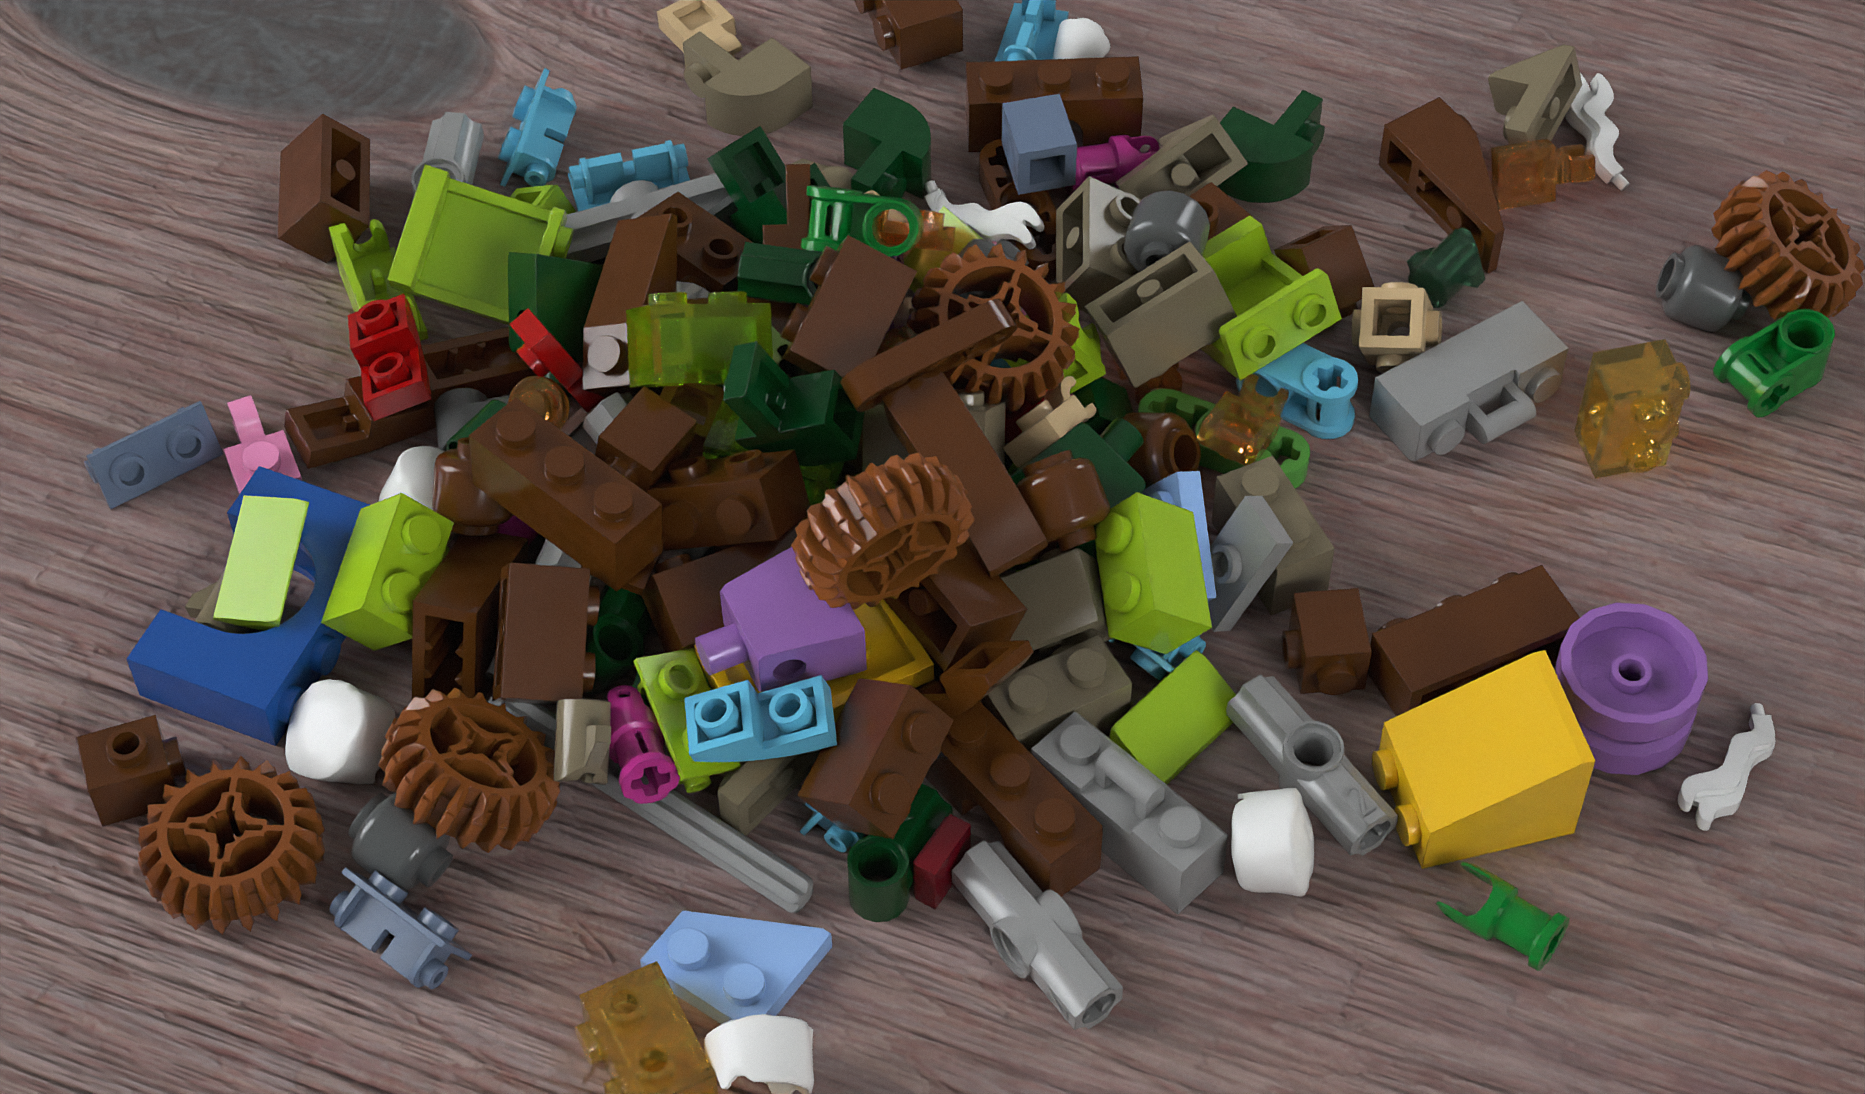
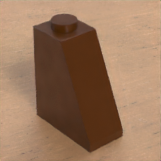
M497 532L484 536L461 534L413 600L412 700L414 697L425 698L432 689L440 691L447 696L454 688L461 690L467 698H474L481 692L486 699L493 682L484 675L496 651L501 569L509 563L527 564L528 538Z

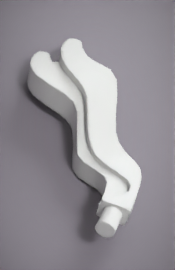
M1580 73L1582 87L1565 115L1566 120L1571 127L1586 138L1585 156L1597 175L1606 184L1612 181L1620 191H1623L1630 183L1621 175L1624 169L1613 155V145L1619 136V129L1605 116V112L1614 99L1613 90L1609 82L1600 73H1597L1590 82V90L1588 83Z
M930 180L924 185L928 193L924 197L934 215L945 206L989 242H998L1000 239H1014L1022 243L1026 248L1033 249L1036 246V242L1026 226H1030L1038 232L1044 230L1045 226L1040 216L1027 203L1021 201L1009 203L991 211L977 203L953 205L948 201L943 190L938 189L934 180Z
M1760 703L1750 706L1751 717L1749 719V727L1751 731L1738 733L1732 737L1723 765L1712 771L1689 776L1681 786L1678 794V805L1685 812H1689L1692 805L1698 807L1695 820L1699 829L1703 831L1710 829L1714 819L1733 815L1738 810L1745 792L1749 772L1756 764L1770 757L1776 741L1771 715H1765L1763 705Z

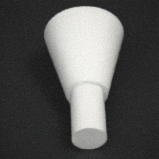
M1087 18L1066 19L1059 24L1052 59L1103 58L1110 51V42L1101 26Z

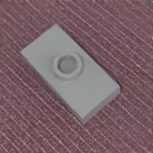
M1245 496L1210 546L1216 598L1208 601L1213 632L1231 631L1293 545V541L1263 496Z

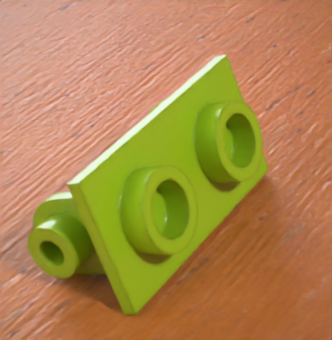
M690 648L636 658L634 664L641 679L637 688L641 695H646L650 708L656 716L665 739L664 743L680 777L678 784H683L687 793H694L705 789L712 783L710 775L738 770L741 767L740 762H694L689 755L684 698L710 691L694 649Z

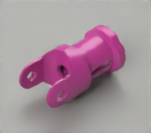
M1128 135L1111 136L1108 139V143L1077 147L1075 185L1064 187L1067 194L1070 196L1089 176L1106 184L1113 183L1118 189L1116 181L1159 151V143L1152 136L1130 137ZM1143 145H1149L1150 148L1147 152H1140V148Z
M617 686L610 690L607 695L608 702L611 703L609 758L620 766L621 772L618 781L623 795L638 804L654 803L664 799L671 790L676 788L680 777L673 759L666 756L664 752V736L656 716L644 704L640 692L632 686ZM622 694L628 695V697H618V696H620V695H622ZM644 772L649 782L647 785L643 784L641 780Z

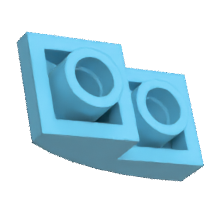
M822 675L757 693L749 680H745L684 698L689 755L694 762L766 760L812 752L837 745L831 688Z

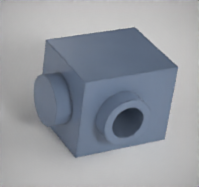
M1060 94L1002 103V146L1018 195L1075 185L1077 142Z

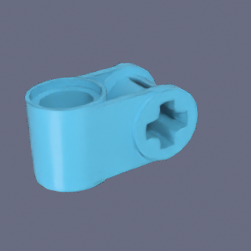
M1302 343L1241 381L1236 379L1237 389L1249 405L1259 411L1275 415L1305 430L1314 437L1335 439L1348 433L1354 424L1355 410L1350 402V398L1354 396L1358 388V374L1356 370L1345 360L1332 357L1307 344ZM1337 376L1341 378L1340 388L1336 387ZM1317 408L1321 410L1320 420L1317 419Z

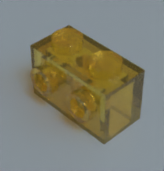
M1666 339L1593 352L1574 432L1595 479L1627 472L1644 473L1655 467L1666 465L1672 441L1679 434V417L1684 399L1689 398L1691 390L1688 371L1682 362H1676Z
M657 961L579 995L584 1022L575 1026L576 1035L590 1065L602 1061L611 1079L603 1083L605 1094H718L716 1074Z

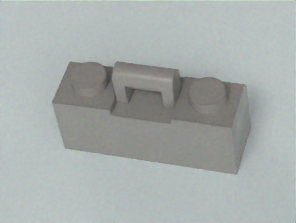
M1521 301L1375 377L1369 417L1401 452L1414 462L1432 452H1435L1437 455L1448 453L1460 443L1466 429L1480 443L1486 444L1536 417V408L1532 400L1536 403L1545 401L1558 390L1563 380L1562 375L1569 348Z
M1073 712L1032 748L1031 754L1103 826L1101 851L1177 915L1223 874L1228 834L1079 713Z

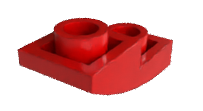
M403 293L388 300L371 301L362 306L357 312L349 314L350 349L361 368L363 401L373 421L431 400L425 358L413 313L405 294Z

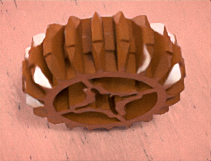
M1768 170L1758 176L1753 175L1746 182L1744 180L1728 192L1729 196L1721 202V206L1713 213L1716 224L1711 228L1713 236L1719 241L1715 251L1717 254L1730 259L1724 268L1725 271L1735 272L1739 270L1742 273L1743 279L1738 290L1745 289L1752 296L1755 307L1765 306L1770 317L1776 320L1784 317L1788 312L1797 309H1811L1822 313L1828 318L1830 316L1835 317L1849 306L1848 302L1856 297V291L1863 285L1860 274L1865 269L1863 261L1856 256L1861 248L1848 234L1851 226L1843 224L1837 216L1838 208L1831 209L1824 202L1823 193L1818 192L1814 194L1811 192L1806 181L1803 179L1794 182L1791 176L1785 172L1775 175Z
M1001 243L993 246L987 257L978 245L975 244L967 248L963 258L952 252L944 258L940 265L941 269L934 267L927 272L923 279L924 287L918 288L912 297V307L916 311H913L907 319V329L919 335L987 301L1001 299L1017 325V330L995 348L943 374L955 389H964V391L972 393L978 392V390L984 391V401L988 404H998L1000 400L1005 402V407L1011 414L1021 408L1024 399L1032 405L1037 404L1046 395V389H1056L1063 380V370L1068 369L1075 359V351L1070 346H1073L1079 338L1080 328L1068 323L1076 314V304L1058 301L1065 292V282L1052 284L1046 282L1044 278L1049 271L1048 263L1037 266L1035 270L1025 265L1027 262L1026 249L1017 252L1014 259L1010 260L1006 259ZM970 291H991L996 293L991 298H979L969 294L967 299L958 296ZM1020 307L1026 312V314L1029 316V318H1027V317L1022 313V311L1020 310ZM1002 358L1017 362L1021 358L1029 362L1013 368L990 366L993 360Z
M915 453L902 460L898 455L891 456L885 464L879 466L869 463L864 472L854 477L847 475L846 482L838 488L827 489L825 491L826 498L821 503L811 505L807 510L808 518L801 521L795 528L797 537L791 546L796 555V563L800 568L799 573L808 588L814 590L819 600H825L830 608L842 607L849 603L854 610L864 603L869 607H875L882 599L887 597L897 599L902 591L910 587L919 588L920 581L928 575L938 574L940 571L939 566L944 561L954 559L958 554L956 547L965 543L970 536L968 529L975 519L971 512L972 505L966 497L968 492L958 476L953 475L948 466L943 465L937 456L924 458L920 453Z
M454 688L447 696L440 691L432 689L425 698L414 697L410 704L403 708L398 719L394 718L385 735L387 740L382 747V757L378 764L386 773L382 785L388 790L397 793L394 806L402 809H411L414 812V825L429 824L436 830V839L444 834L453 837L462 850L471 842H475L487 853L497 844L511 851L518 842H529L532 836L540 831L544 822L550 818L558 803L556 799L561 792L560 782L554 781L555 751L544 746L546 734L540 731H531L527 727L528 717H515L506 711L505 702L500 706L488 703L481 692L474 698H467L457 688Z
M242 756L239 757L232 769L224 770L223 766L213 758L210 773L199 777L187 768L186 785L182 788L164 784L163 798L165 804L148 805L147 819L149 824L138 828V841L141 846V850L138 851V864L143 876H147L145 883L149 893L153 898H156L157 902H162L164 910L173 919L184 915L187 924L191 925L195 931L208 920H211L213 928L222 935L231 921L240 920L241 925L251 932L255 921L254 916L265 913L268 917L278 921L280 913L278 904L280 902L286 901L300 905L302 893L299 885L316 884L318 873L315 864L324 861L325 847L322 838L325 829L320 813L316 812L317 808L312 794L307 791V788L299 787L298 780L292 776L290 771L277 775L276 768L268 760L252 771L250 763ZM250 813L266 816L280 825H269L267 819L251 817ZM181 864H195L197 870L212 871L213 877L194 873Z

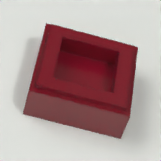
M952 814L943 819L913 861L914 894L916 900L936 910L953 885L952 869L959 864L965 852L971 849V824Z

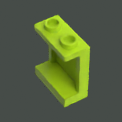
M425 164L387 280L393 289L509 325V252L533 253L566 259L574 229L565 227L567 216L566 211L553 207L551 211L451 179L449 172Z
M1246 217L1207 241L1202 257L1214 270L1237 317L1220 327V338L1217 341L1200 349L1238 380H1243L1342 319L1328 274L1316 268L1302 276L1272 254L1263 225L1253 217Z

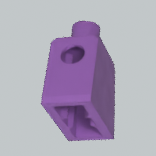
M790 547L724 585L720 591L724 627L696 637L695 644L700 660L709 675L744 663L758 691L764 692L822 675L825 681L867 670L865 630L849 603L842 607L830 608L825 600H819L814 590L808 588L799 573L800 568L796 563L795 552Z

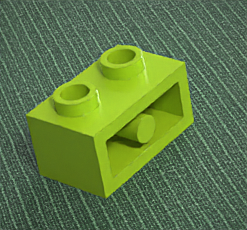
M1138 492L1112 507L1107 517L1099 524L1093 526L1097 535L1095 539L1096 556L1108 635L1114 639L1168 654L1212 628L1194 514L1187 509Z
M403 493L361 508L321 623L373 651L412 639L413 600L450 551L447 543L454 522Z

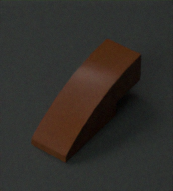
M938 366L881 398L889 427L909 455L920 453L924 458L937 456L943 465L948 466L953 475L958 476L967 490L968 494L966 497L972 505L971 512L975 520L968 529L970 536L965 543L991 579L1048 546L1045 535L1005 466L960 396Z

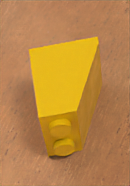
M1546 650L1531 653L1384 722L1379 750L1372 753V767L1377 784L1381 790H1390L1396 805L1394 811L1398 815L1396 825L1398 836L1404 846H1413L1422 869L1575 833L1595 764V758Z

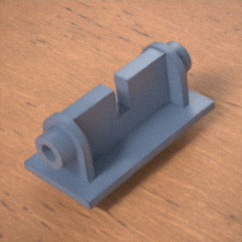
M199 401L186 408L181 407L177 409L176 413L101 449L96 448L92 450L93 453L86 456L88 460L84 461V464L93 482L99 484L109 508L113 509L223 455V452L204 406Z
M346 867L341 872L356 885L350 893L343 891L332 901L329 911L335 916V926L345 931L374 953H376L389 933L394 935L395 937L380 959L407 978L415 987L420 988L426 985L430 989L437 988L448 974V967L444 963L451 953L469 961L472 954L453 941L459 929L427 907H424L418 915L402 903L409 894L406 889L398 887L377 870L372 873L370 878L364 877Z

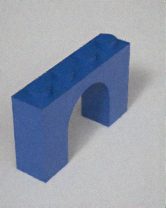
M259 466L227 512L233 534L244 495L294 498L309 501L308 512L294 565V571L303 574L314 583V588L308 601L298 613L280 624L279 627L250 634L223 632L160 609L126 660L140 696L277 746L288 728L294 705L312 683L318 682L322 675H328L338 661L341 644L347 636L321 623L360 509L370 504Z

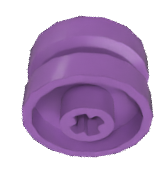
M1613 603L1589 610L1570 626L1560 646L1556 662V675L1595 758L1594 768L1610 774L1639 775L1664 767L1682 752L1691 732L1697 708L1708 681L1707 656L1695 634L1673 615L1645 604Z

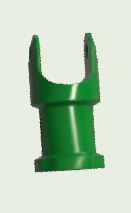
M1462 861L1460 864L1462 868L1493 887L1487 902L1476 914L1469 916L1440 901H1437V907L1444 915L1452 919L1453 922L1482 939L1489 941L1492 938H1496L1529 958L1528 966L1540 971L1549 962L1561 943L1570 918L1560 912L1553 916L1519 897L1517 887L1486 869Z

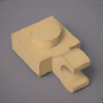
M679 0L657 11L659 29L683 53V42L699 31L734 58V54L742 51V45L735 37L734 17L716 0Z
M1073 376L1065 377L1056 389L1047 390L1044 401L1016 421L1022 433L1005 445L1003 449L1017 468L1059 440L1080 422L1085 423L1095 415L1097 408L1093 403L1083 407L1074 394L1070 396V389L1077 383Z

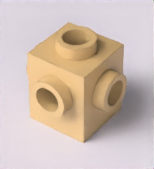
M1389 282L1382 284L1381 287L1362 288L1361 309H1355L1352 317L1353 346H1359L1369 365H1376L1377 371L1385 373L1441 343L1442 313L1441 310H1433L1425 288H1418L1414 284L1404 282ZM1400 327L1410 329L1409 336H1391V334Z

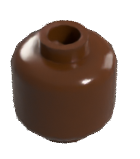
M1172 412L1129 413L1122 417V419L1131 423L1144 439L1143 445L1127 463L1144 479L1146 483L1145 489L1175 472L1196 471L1200 461V444L1197 436L1184 418Z
M469 437L458 439L456 449L447 450L436 457L434 463L432 509L454 522L451 532L471 536L495 534L498 532V525L509 521L514 516L473 485Z
M1069 449L1021 468L1025 478L1020 480L1016 487L1045 535L1047 543L1056 540L1060 551L1063 552L1097 538L1093 526L1099 524L1107 517L1108 513H1110V504L1091 460L1083 457L1074 458Z

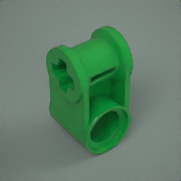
M807 185L806 195L812 198L808 236L801 238L800 248L823 252L827 245L837 251L839 245L849 235L887 256H899L914 248L921 240L924 231V221L919 209L912 202L902 198L862 194V191L845 188ZM832 206H833L832 226H831V233H830V222H831V213H832ZM888 209L900 211L909 222L910 231L902 244L888 243L881 238L878 232L877 224L879 217Z
M1797 309L1788 312L1783 318L1752 336L1739 339L1729 346L1716 361L1713 375L1722 384L1730 383L1748 400L1747 409L1755 417L1767 416L1778 409L1784 402L1815 386L1822 380L1835 337L1834 325L1828 317L1811 309Z

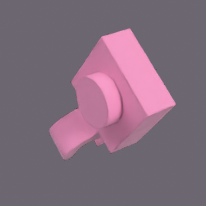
M251 395L228 402L227 405L240 444L223 450L238 493H241L259 466L302 481L284 430L265 436Z

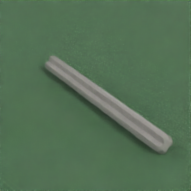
M491 696V698L488 701V703H491L496 706H500L504 703L492 701L493 696ZM505 702L506 711L515 717H528L527 727L531 731H540L546 734L544 746L555 751V713L541 704ZM610 758L608 783L606 785L590 783L786 911L798 913L810 900L814 892L811 877L677 791L671 790L664 799L654 803L638 804L623 795L618 781L621 772L620 766ZM644 772L641 780L643 784L647 785L649 782Z

